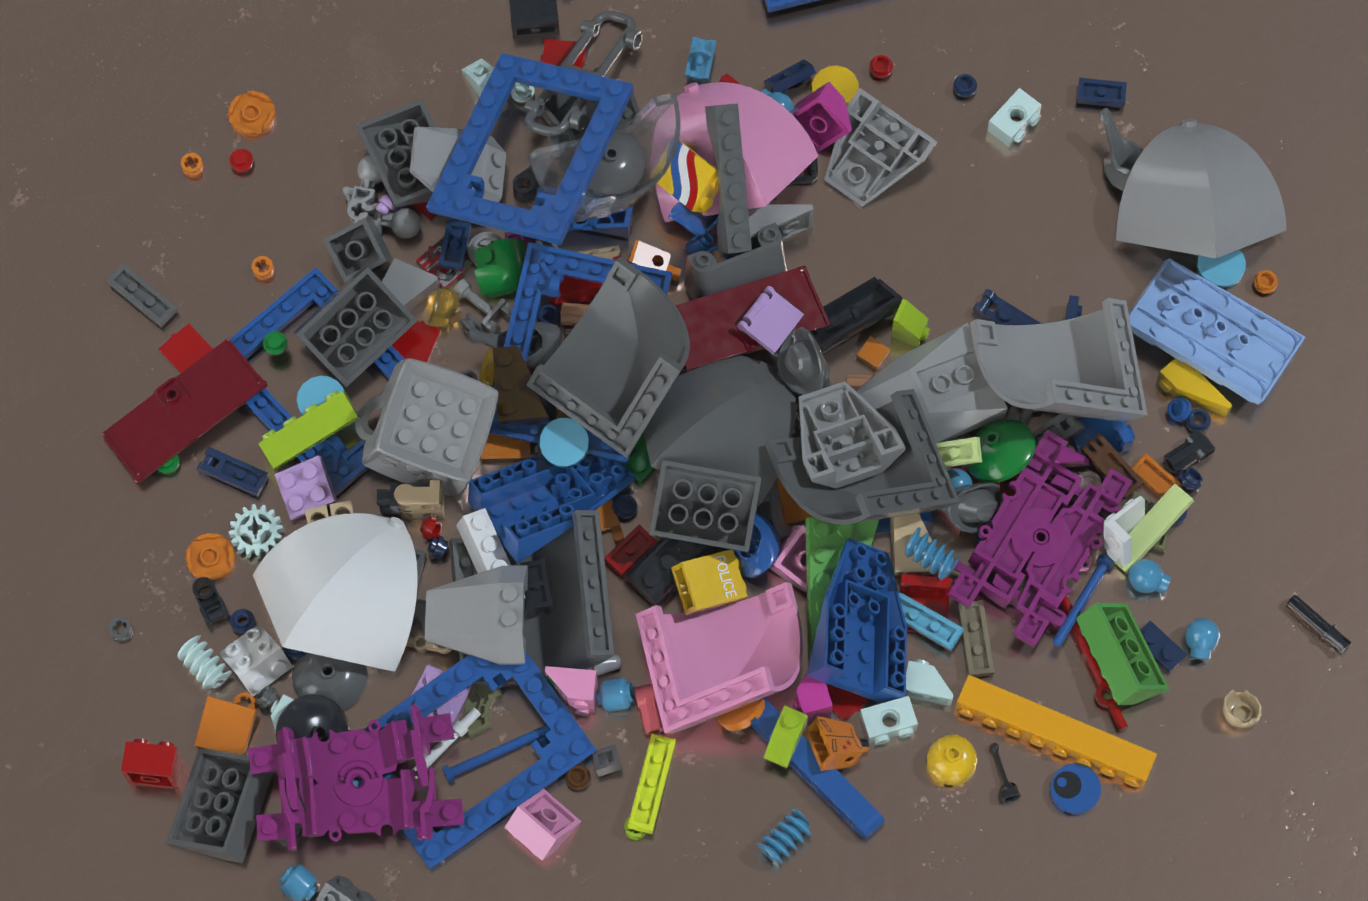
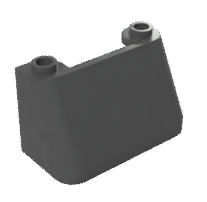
M776 222L760 229L757 237L760 247L719 263L707 251H699L688 255L684 285L692 300L788 271L782 234Z

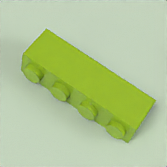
M336 390L325 397L326 402L319 406L316 403L304 410L305 415L298 419L294 416L283 423L284 428L277 432L273 429L262 436L263 441L258 444L273 469H279L361 418L345 392L339 393Z

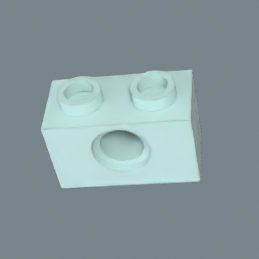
M1019 88L989 120L987 131L1010 148L1014 142L1019 143L1026 134L1025 130L1030 125L1033 127L1040 120L1041 104ZM1019 117L1021 121L1016 122L1013 121L1011 118Z
M909 696L860 710V720L869 744H885L890 741L889 738L896 736L906 738L913 735L914 731L917 730L918 722ZM885 718H892L895 720L896 725L887 727L882 721Z

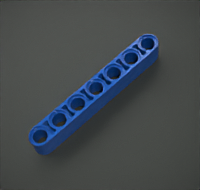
M763 698L765 700V708L758 719L755 717L750 722L752 727L769 743L781 713L768 700ZM802 735L789 764L863 838L867 839L885 822V819L837 769L820 770L809 741Z

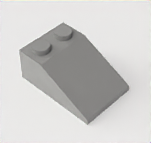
M812 204L766 205L765 207L748 209L751 249L754 250L760 247L757 239L758 232L761 228L776 222L781 231L783 241L813 228L814 208Z

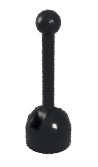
M992 743L989 749L994 753L1003 780V784L999 789L1001 801L1003 803L1015 801L1021 797L1020 790L1015 783L1008 782L998 752L1000 747L997 743Z

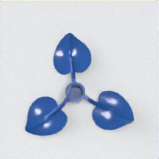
M681 202L677 203L670 211L668 218L679 222L695 234L685 245L687 253L691 255L699 251L712 253L719 250L718 245L712 247L713 237L709 234L717 225L718 217L707 229L702 213L691 211ZM746 252L722 254L727 260Z

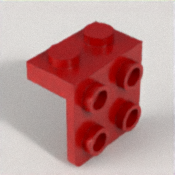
M907 572V574L901 575L900 592L948 619L950 597L947 595L951 590L952 578L940 580L938 574H933L929 577L921 576L922 574L918 572ZM907 626V632H916Z

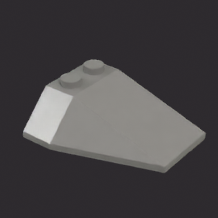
M859 88L847 105L852 130L835 142L824 180L864 207L923 163L937 144V141Z
M414 128L410 173L432 192L464 129ZM489 136L471 175L482 177L484 180L485 190L482 199L499 202L503 193L506 152L491 136Z
M845 381L799 396L802 459L812 482L839 488L883 473L905 451V446L896 428Z
M500 566L427 590L425 641L500 665L525 664L526 639L523 635L524 594L527 591L528 566Z

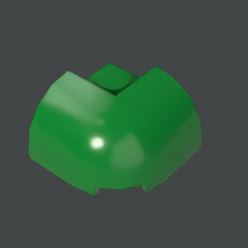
M512 238L493 241L491 245L474 249L477 269L474 270L476 280L482 294L487 299L517 291L527 251L525 241Z

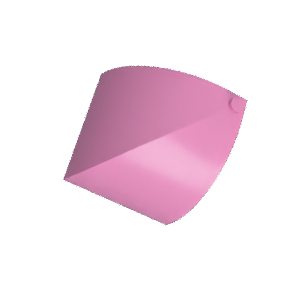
M695 82L684 87L685 90L671 102L663 115L656 138L654 171L656 175L676 139L693 143L696 146L694 151L717 168L714 150L707 131L705 106L738 103L748 209L765 207L818 157V154L802 125L785 107L773 98L741 84L715 82L698 85ZM656 183L658 201L664 221H675L668 218V215L672 208L680 201ZM719 191L713 200L712 206L706 213H702L703 216L719 214Z
M789 582L782 583L766 590L765 593L746 600L689 615L685 613L663 614L662 607L657 605L636 614L664 733L683 731L782 691L795 681L800 671L803 655L802 627L792 584Z

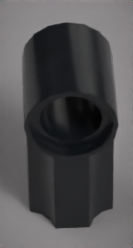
M1199 429L1188 436L1183 444L1164 455L1163 459L1169 470L1176 475L1194 462H1201L1216 451V448L1202 429Z

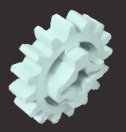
M252 504V510L248 511L246 507H243L244 514L235 513L237 522L230 521V525L234 530H230L229 535L233 538L231 540L232 545L238 546L237 550L240 554L246 550L248 558L255 553L257 558L260 559L262 552H265L267 555L270 552L269 549L277 545L276 541L280 542L283 540L282 535L278 533L284 532L282 525H279L281 523L280 517H274L275 511L273 509L267 512L266 506L262 505L260 510H257L256 505ZM260 517L268 520L269 522H263L260 519ZM256 524H257L258 528L260 529V530H258L257 539L255 538V536H254V534H253V533H255ZM249 540L252 543V545H249L244 541Z

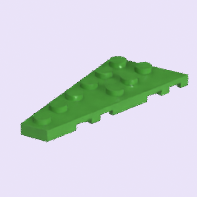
M815 517L805 518L809 663L823 601L845 541L851 538L872 546L879 519L839 525L827 523Z

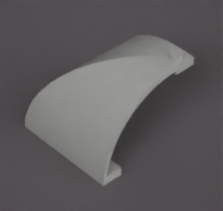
M1184 119L1182 123L1165 129L1151 140L1134 164L1120 202L1116 240L1210 258H1219L1286 231V216L1282 197L1275 179L1261 157L1246 142L1222 128L1197 123L1196 119Z
M1107 298L1102 301V310L1068 320L1044 324L999 325L993 321L980 319L970 322L976 358L983 376L993 391L1009 404L1019 408L1111 421H1131L1148 416L1129 312L1125 300Z

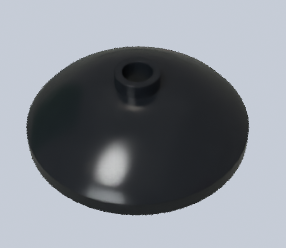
M304 695L291 701L281 712L276 726V740L278 744V732L283 730V727L292 729L295 739L305 736L311 738L316 729L320 728L322 735L318 739L325 742L330 738L329 730L335 733L350 731L349 722L343 709L334 700L322 695Z

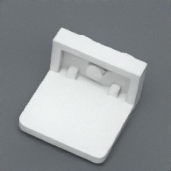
M1142 496L1130 499L1122 510L1116 514L1112 513L1104 521V548L1107 550L1108 556L1114 562L1118 561L1123 567L1131 562V536L1129 533L1145 516V499Z
M256 625L254 628L249 629L244 635L220 652L222 659L239 677L246 690L252 696H255L265 686L271 684L293 667L281 647L261 625Z

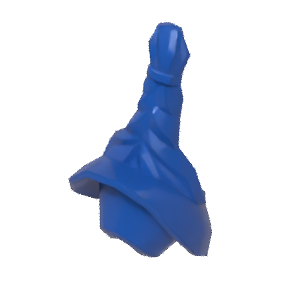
M755 513L749 552L733 549L739 561V569L744 577L754 578L765 572L777 560L781 546L777 530L766 517Z

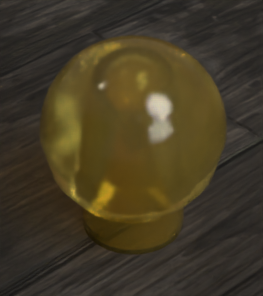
M442 287L433 290L429 294L426 303L427 311L430 314L428 323L447 328L449 320L456 316L460 308L459 298L453 290Z

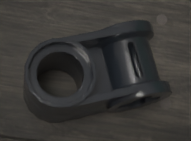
M544 159L536 160L527 169L515 176L513 180V196L518 202L527 203L536 197L538 187L550 188L557 181L558 175L552 173L547 168ZM520 186L529 187L527 190L519 189Z
M200 577L195 580L192 590L207 627H211L212 623L225 617L227 619L231 618L213 581L208 577ZM209 586L211 588L209 594L204 596L199 594V590L202 587Z

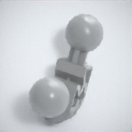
M370 155L362 158L357 169L358 176L362 180L360 187H344L342 189L348 202L347 212L352 224L371 216L380 234H382L383 227L385 226L392 228V231L403 239L412 238L417 235L421 228V219L415 211L404 208L394 214L388 213L383 215L376 210V206L379 203H377L378 197L374 188L382 180Z

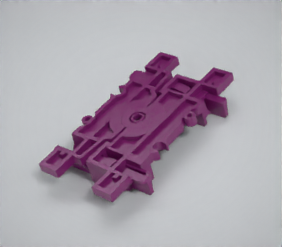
M1046 430L1035 448L1031 461L1021 471L1017 480L1009 483L1008 486L1014 489L1015 495L1008 496L1003 493L1001 496L1003 503L990 523L991 528L984 525L979 529L978 536L983 541L978 543L967 561L977 567V571L959 561L954 570L959 572L960 575L947 595L969 608L981 590L988 598L1003 608H1006L1008 604L1014 605L1015 609L1024 615L1012 635L1033 648L1049 623L1056 627H1060L1063 624L1066 614L1059 610L1058 607L1064 596L1070 595L1073 592L1072 589L1067 587L1066 581L1073 580L1077 583L1080 580L1078 573L1089 556L1090 549L1098 550L1103 544L1102 539L1096 535H1101L1103 532L1105 519L1098 516V513L1108 517L1112 513L1116 514L1122 510L1118 505L1132 483V480L1111 468L1099 488L1091 483L1085 489L1081 488L1079 485L1083 478L1060 464H1055V460L1062 447L1066 446L1068 442L1049 430ZM1046 479L1052 480L1049 485L1045 483ZM1070 500L1074 502L1071 508H1066ZM1056 511H1060L1054 519L1053 516L1056 513ZM1038 533L1044 534L1045 540L1038 541L1036 535ZM1030 560L1025 569V574L1028 580L1025 582L1023 590L1021 592L1017 589L1020 586L1022 580L1024 579L1025 574H1023L1020 571L1022 570L1026 561ZM992 571L995 576L991 584L986 582V579Z

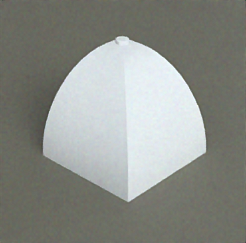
M364 513L335 515L307 524L275 545L260 562L253 577L282 647L395 672L410 634L417 597L416 554L404 522L396 517L388 518Z

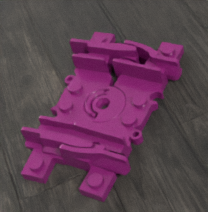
M412 704L410 707L414 730H410V732H408L406 720L391 721L382 730L380 723L377 720H372L368 724L370 732L357 729L335 733L329 730L330 738L322 742L318 739L317 732L311 738L305 736L295 739L293 730L283 727V730L278 732V744L248 749L252 775L277 771L281 795L282 813L256 815L258 842L287 839V848L290 851H297L296 825H302V834L308 837H322L327 831H330L329 837L334 842L341 840L342 832L340 830H344L347 834L375 832L378 836H381V828L384 825H390L393 828V835H396L399 830L416 829L417 839L425 841L432 839V827L464 825L462 799L436 801L434 767H429V770H427L424 758L431 755L430 743L455 739L450 713L422 718L420 707ZM376 724L378 726L377 729H372V725ZM415 759L417 771L415 769H400L401 778L383 779V775L395 772L398 764ZM429 775V789L426 800L412 801L415 790V776L418 777L417 791L428 788ZM356 777H360L363 780L362 785L359 787L353 785V780ZM297 786L300 787L301 797H302L303 803H304V805H305V807H306V810H304V808H303V806H302V803H301V801H300V797H299L298 787H297ZM337 832L339 834L338 837L334 838L333 833Z

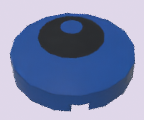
M1073 763L1063 766L1055 773L1051 780L1050 794L1052 801L1060 810L1073 815L1087 813L1095 807L1101 795V784L1099 777L1092 769L1082 764Z

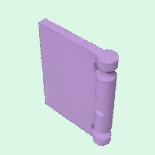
M767 286L764 289V293L758 297L744 315L743 321L737 324V327L774 355L804 314L776 293L771 286Z

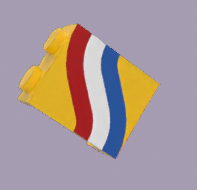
M676 139L653 181L691 211L706 213L712 206L713 200L719 191L718 169L694 151L696 146L693 143Z

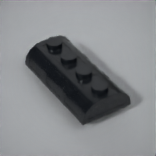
M873 277L823 306L830 326L811 332V334L817 341L822 354L828 353L834 347L852 339L854 335L864 329L871 328L881 319L893 315L898 310L903 298L884 281Z
M660 537L622 576L653 606L662 607L678 591L671 567L684 561L715 554L721 547Z

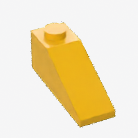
M1175 358L1160 371L1157 380L1159 381V386L1166 393L1170 392L1175 398H1186L1193 405L1225 417L1230 413L1232 404L1198 370L1186 362H1180Z

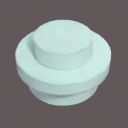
M515 83L511 91L512 98L518 103H526L527 100H532L535 94L533 86Z

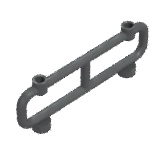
M615 11L601 12L592 21L584 20L580 28L582 36L560 67L604 77L624 47L637 50L640 47L642 33L636 31V21L627 14ZM612 20L627 25L596 72L572 66L592 36L596 37L598 35L600 25L604 21ZM544 89L536 101L529 99L525 104L524 110L527 113L525 125L534 133L551 137L559 136L569 127L581 131L587 122V113L581 111L588 99L578 97L561 123L555 127L534 122L537 116L540 117L542 115L544 105L554 91Z

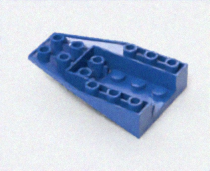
M586 455L577 465L569 467H557L549 463L544 456H535L470 480L468 503L475 511L486 509L500 542L518 563L572 528V513L575 510L596 511L635 481V476L623 462Z
M848 538L843 546L823 601L807 676L879 703H885L906 695L907 625L889 553Z

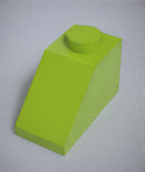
M902 299L893 320L891 338L916 348L919 347L921 341L926 342L931 330V328L927 327L929 318L907 300Z
M784 705L770 738L764 759L787 768L807 725L808 715Z

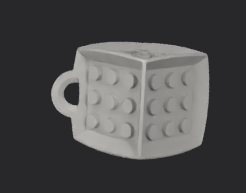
M410 358L400 361L394 367L382 394L367 400L358 411L361 418L355 421V428L359 437L365 441L362 457L363 465L414 487H430V480H440L445 495L455 496L462 493L470 482L487 441L497 405L498 391L478 380L441 366ZM382 409L375 431L371 430L368 426L369 416L373 411Z

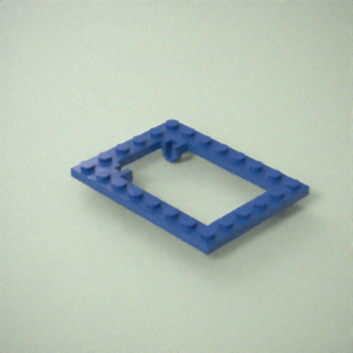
M501 53L426 206L428 212L562 245L634 91L633 83ZM515 83L599 102L556 195L539 192L537 198L540 206L533 205L531 210L482 199L485 190L484 180L482 177L471 175Z
M529 242L504 347L518 346L525 362H527L542 295L559 298L561 293L559 286L560 283H563L564 276L604 284L616 260ZM631 264L649 277L668 295L672 272ZM496 405L489 434L540 444V435L544 427L551 420L549 422L501 426L498 422ZM585 428L589 438V450L586 455L623 463L629 462L630 454L627 458Z
M315 267L231 337L230 340L244 358L247 359L263 346V340L267 334L274 331L280 332L314 302L318 307H321L338 289ZM391 345L373 364L390 379L394 367L404 358ZM266 388L245 403L270 431L273 429L276 432L284 428L283 423L292 418L290 413ZM335 434L327 438L320 445L318 444L296 457L302 463L316 456H322L336 496L369 469L362 463L365 441L362 439L348 451L344 443Z
M527 652L525 664L500 665L468 655L377 719L381 725V730L384 729L386 724H390L391 721L406 720L407 729L409 730L414 726L410 707L412 704L420 707L422 718H424L481 678L492 692L504 686L511 678H514L550 729L543 738L538 741L536 740L530 745L540 760L463 814L464 825L446 826L437 833L432 828V839L425 841L417 839L416 829L403 830L430 870L597 751ZM376 724L372 725V729H377L378 726ZM368 726L363 729L366 732H370ZM393 772L383 775V779L397 778Z

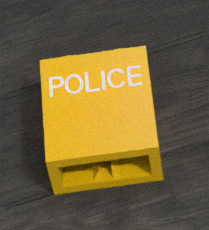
M733 549L684 561L671 567L686 615L734 603L748 597L746 584L740 574L739 561Z

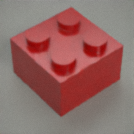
M134 739L133 742L126 741L121 772L128 783L179 789L184 759L178 748L171 742L160 741L159 744H149L147 740Z

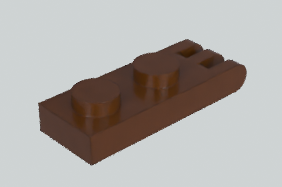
M1098 433L1095 439L1100 445L1092 439L1088 442L1093 452L1086 446H1083L1080 450L1104 478L1112 468L1132 480L1123 496V499H1126L1144 481L1110 443Z

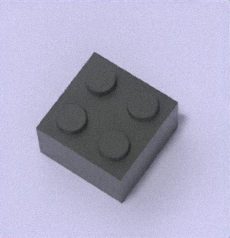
M371 216L365 217L323 239L344 283L352 278L363 266H367L372 271L393 260Z

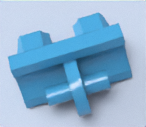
M693 36L685 78L698 82L709 81L716 40H703Z

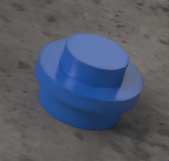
M1177 397L1169 402L1168 414L1175 421H1185L1191 414V403L1186 398Z

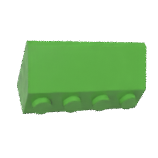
M1096 602L1076 618L1080 626V632L1086 638L1090 646V652L1096 659L1101 669V674L1107 681L1112 691V697L1118 705H1134L1169 690L1127 603Z

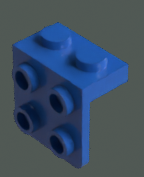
M1090 417L1077 418L1078 422L1081 421L1086 427L1081 434L1072 437L1079 454L1085 456L1080 450L1083 446H1086L1093 452L1088 445L1091 439L1100 445L1095 439L1098 433L1110 443L1118 454L1131 450L1135 434L1132 427L1126 425L1125 421H1111Z

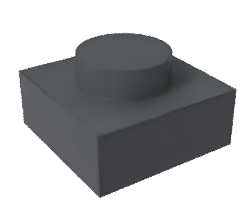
M616 744L599 749L592 754L595 770L599 777L623 769Z

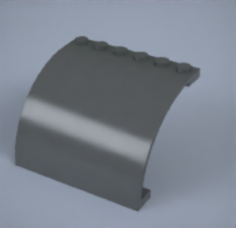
M575 510L572 513V528L518 563L503 546L511 566H520L521 562L545 559L553 607H550L551 613L549 614L541 611L537 612L536 617L529 618L525 597L523 633L526 639V652L545 678L546 666L586 670L605 662L615 655L599 511ZM452 538L449 541L453 582L478 574L462 538ZM459 652L460 661L468 656V654ZM481 678L480 680H478L477 682H475V683L472 684V685H487V684H486L485 681ZM511 678V680L506 684L516 683V681L514 680V678Z

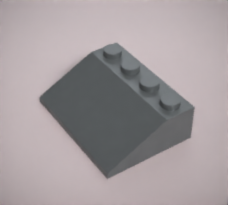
M422 99L356 125L358 133L394 207L428 202L433 193L410 173L414 128L436 127Z
M363 266L293 333L347 387L418 320L367 266Z
M662 460L649 535L749 552L762 478Z
M199 748L166 843L218 859L243 863L257 823L256 815L260 814L273 772L252 775L249 755Z

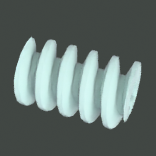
M201 635L195 636L180 648L177 657L179 660L184 661L186 668H190L191 674L196 676L197 681L203 683L202 687L205 690L216 689L230 678L232 672L229 670L223 673L222 671L226 667L225 663L217 666L216 664L220 657L210 658L214 652L213 649L210 648L204 651L207 642L203 641L198 644Z

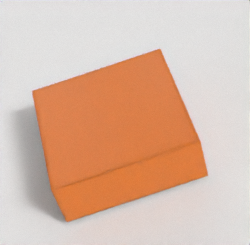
M870 336L857 353L856 358L877 371L889 355L891 349Z

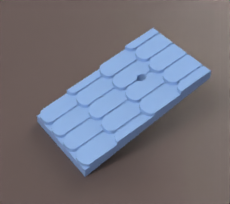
M1170 258L1164 261L1129 311L1132 333L1150 345H1156L1180 362H1186L1214 382L1228 387L1247 401L1257 405L1265 400L1305 339V336Z

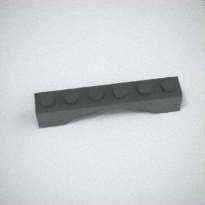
M738 103L705 106L707 131L718 169L719 216L717 238L719 253L752 251Z

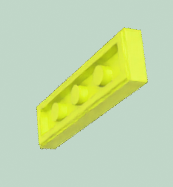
M651 733L628 822V829L653 834L676 744L675 738Z

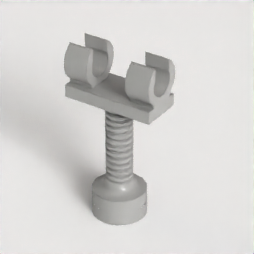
M465 279L459 281L454 287L452 294L459 300L466 298L487 314L481 322L484 330L490 334L500 333L501 327L493 320L500 313L510 319L513 306L502 298L493 308L471 291L472 285Z

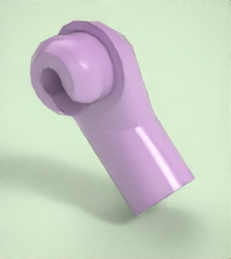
M389 195L381 196L378 200L380 203L376 206V210L383 215H387L388 211L394 214L400 210V207H394Z

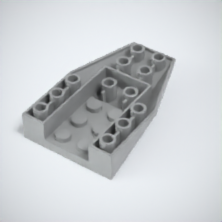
M968 323L897 357L856 391L876 410L891 402L890 395L894 392L914 389L936 443L945 442L1005 418L1008 409L1004 400L993 391L983 376L976 358L972 332Z

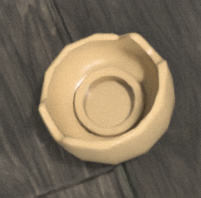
M1231 690L1224 697L1223 714L1226 721L1232 726L1246 728L1258 722L1261 717L1262 706L1257 697L1250 694L1247 690L1242 692Z

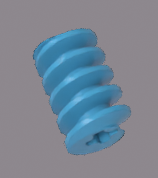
M918 527L906 544L905 556L909 558L914 555L913 561L915 563H919L922 560L921 567L924 569L931 565L930 573L935 574L939 571L938 578L943 580L954 570L961 555L953 559L954 550H950L947 554L944 553L946 545L943 544L937 548L936 538L929 543V533L920 537L921 528Z
M795 808L791 809L792 816L789 814L784 816L785 823L777 822L778 830L774 828L769 830L771 837L764 835L762 837L763 844L756 843L758 848L770 860L779 864L783 863L780 858L781 854L787 857L790 856L787 850L788 847L794 850L797 849L795 840L801 843L805 842L801 835L802 833L808 836L812 835L809 829V821Z

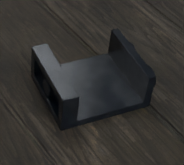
M509 0L513 38L560 33L557 0Z

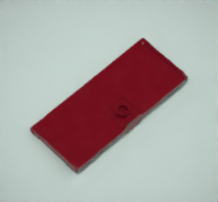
M803 265L675 305L685 322L690 340V351L683 367L684 370L688 372L744 353L749 354L765 349L744 331L739 330L737 324L743 321L744 315L758 297L764 293V289L767 286H771L776 293L804 314L793 330L803 327L810 332L829 327L828 317L806 266Z
M227 338L177 377L168 379L156 388L153 395L102 432L101 435L130 471L134 481L139 484L268 385L231 340Z

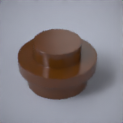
M576 765L566 773L565 780L571 789L582 790L589 785L591 776L585 766Z

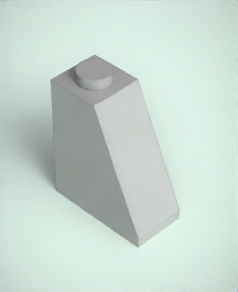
M396 258L392 261L382 280V283L409 312L437 291L440 286L437 276Z

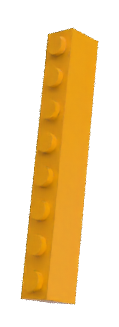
M968 675L955 708L966 717L973 718L975 716L982 719V722L987 726L1004 728L1006 733L1018 738L1023 736L1030 739L1029 742L1037 747H1049L1053 749L1055 754L1061 757H1073L1077 759V763L1087 767L1092 765L1099 768L1102 774L1109 777L1118 776L1123 778L1126 784L1133 787H1144L1157 756V753L971 675Z

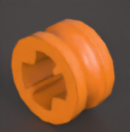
M187 153L181 159V167L187 176L195 177L203 171V162L198 154ZM193 161L196 167L192 169L188 162Z
M259 256L253 260L251 268L257 279L267 280L273 276L274 266L269 257ZM261 264H266L268 270L264 269L265 272H260L258 266L262 267Z
M240 693L233 700V703L242 705V700H246L247 703L251 701L248 707L257 708L254 697L249 693Z

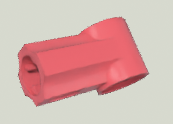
M653 684L634 687L645 734L651 735V733L660 734L664 732Z

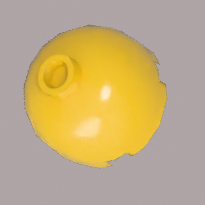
M956 734L944 735L930 746L927 754V769L931 777L939 784L959 786L967 782L974 775L977 765V754L972 743L965 737Z

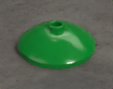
M1000 420L986 425L973 436L980 437L982 462L967 464L966 468L974 478L982 482L995 483L1012 478L1028 465L1034 455L1036 442L1032 431L1026 424L1017 420Z

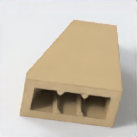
M919 513L890 518L891 565L894 576H901L902 574H907V572H918L922 574L921 576L933 575L930 573L931 565L924 569L921 567L922 560L919 563H915L913 561L914 555L909 558L905 556L906 544L918 527L921 528L920 537L928 533ZM929 535L928 542L930 543L932 540Z

